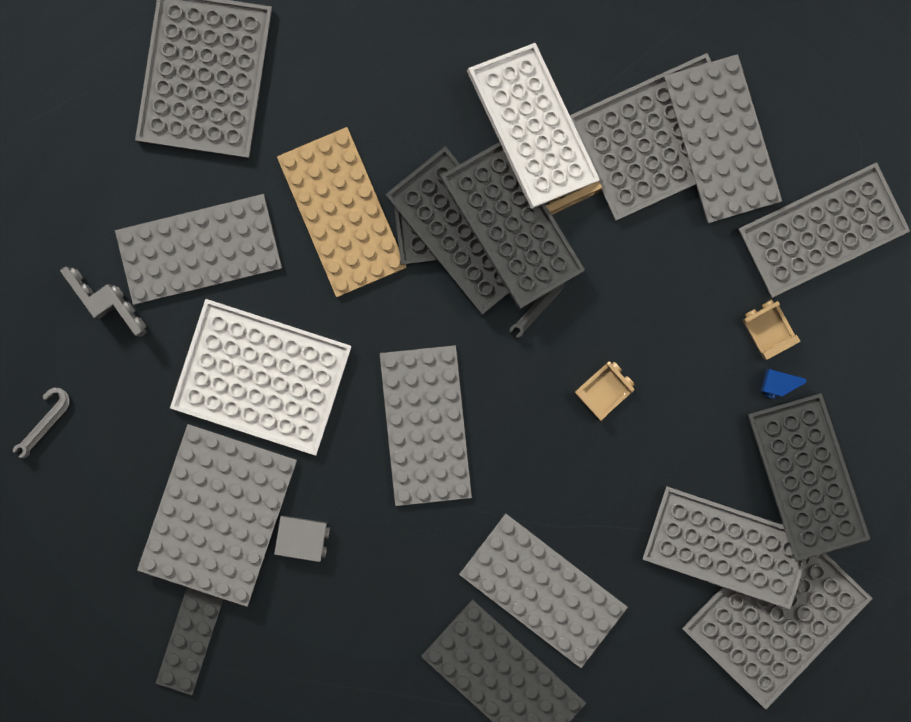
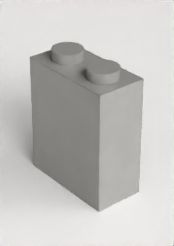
M282 515L280 517L275 555L320 562L322 558L326 557L327 547L324 546V541L329 538L330 528L327 527L326 522Z

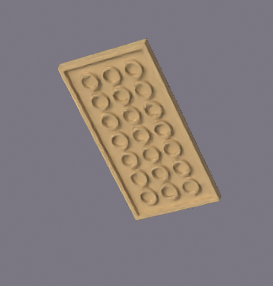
M347 127L277 156L336 297L407 268L406 264L401 265L398 245Z

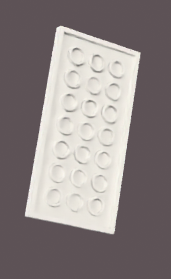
M536 43L467 69V73L531 209L600 180Z

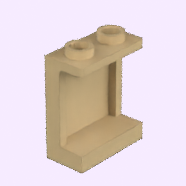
M772 300L762 305V310L756 312L754 309L746 313L745 316L747 318L742 320L764 360L801 342L790 327L778 301L774 303Z
M607 362L574 392L600 421L629 394L635 391L633 381L628 376L624 378L621 375L622 369L615 362Z

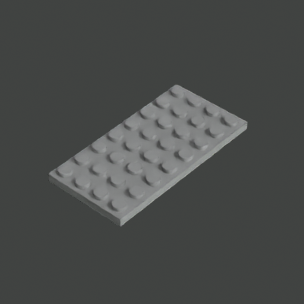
M738 54L664 76L707 223L782 202Z
M877 162L738 229L771 298L910 232Z
M264 194L115 230L133 305L282 269Z
M456 345L380 353L395 506L472 498Z
M666 486L642 560L791 609L807 559L795 562L783 525Z
M506 513L459 573L460 576L580 668L583 667L628 608Z

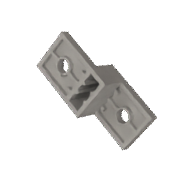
M66 266L60 270L94 318L101 319L116 308L135 336L142 337L147 333L144 329L147 327L141 318L134 315V307L130 302L124 301L122 298L124 294L118 286L107 284L94 293L88 284L86 285L82 282L83 276L78 269L75 270Z

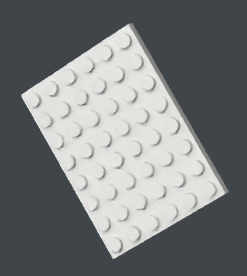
M205 299L170 408L317 455L352 346Z

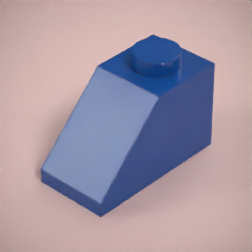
M767 369L761 392L766 393L765 397L776 399L777 396H784L805 384L807 379Z

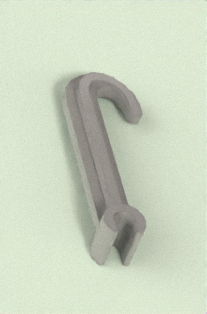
M52 388L43 395V399L47 400L50 396L57 393L60 399L20 444L14 446V453H19L23 449V453L19 458H27L30 450L67 410L70 398L66 391L61 388Z

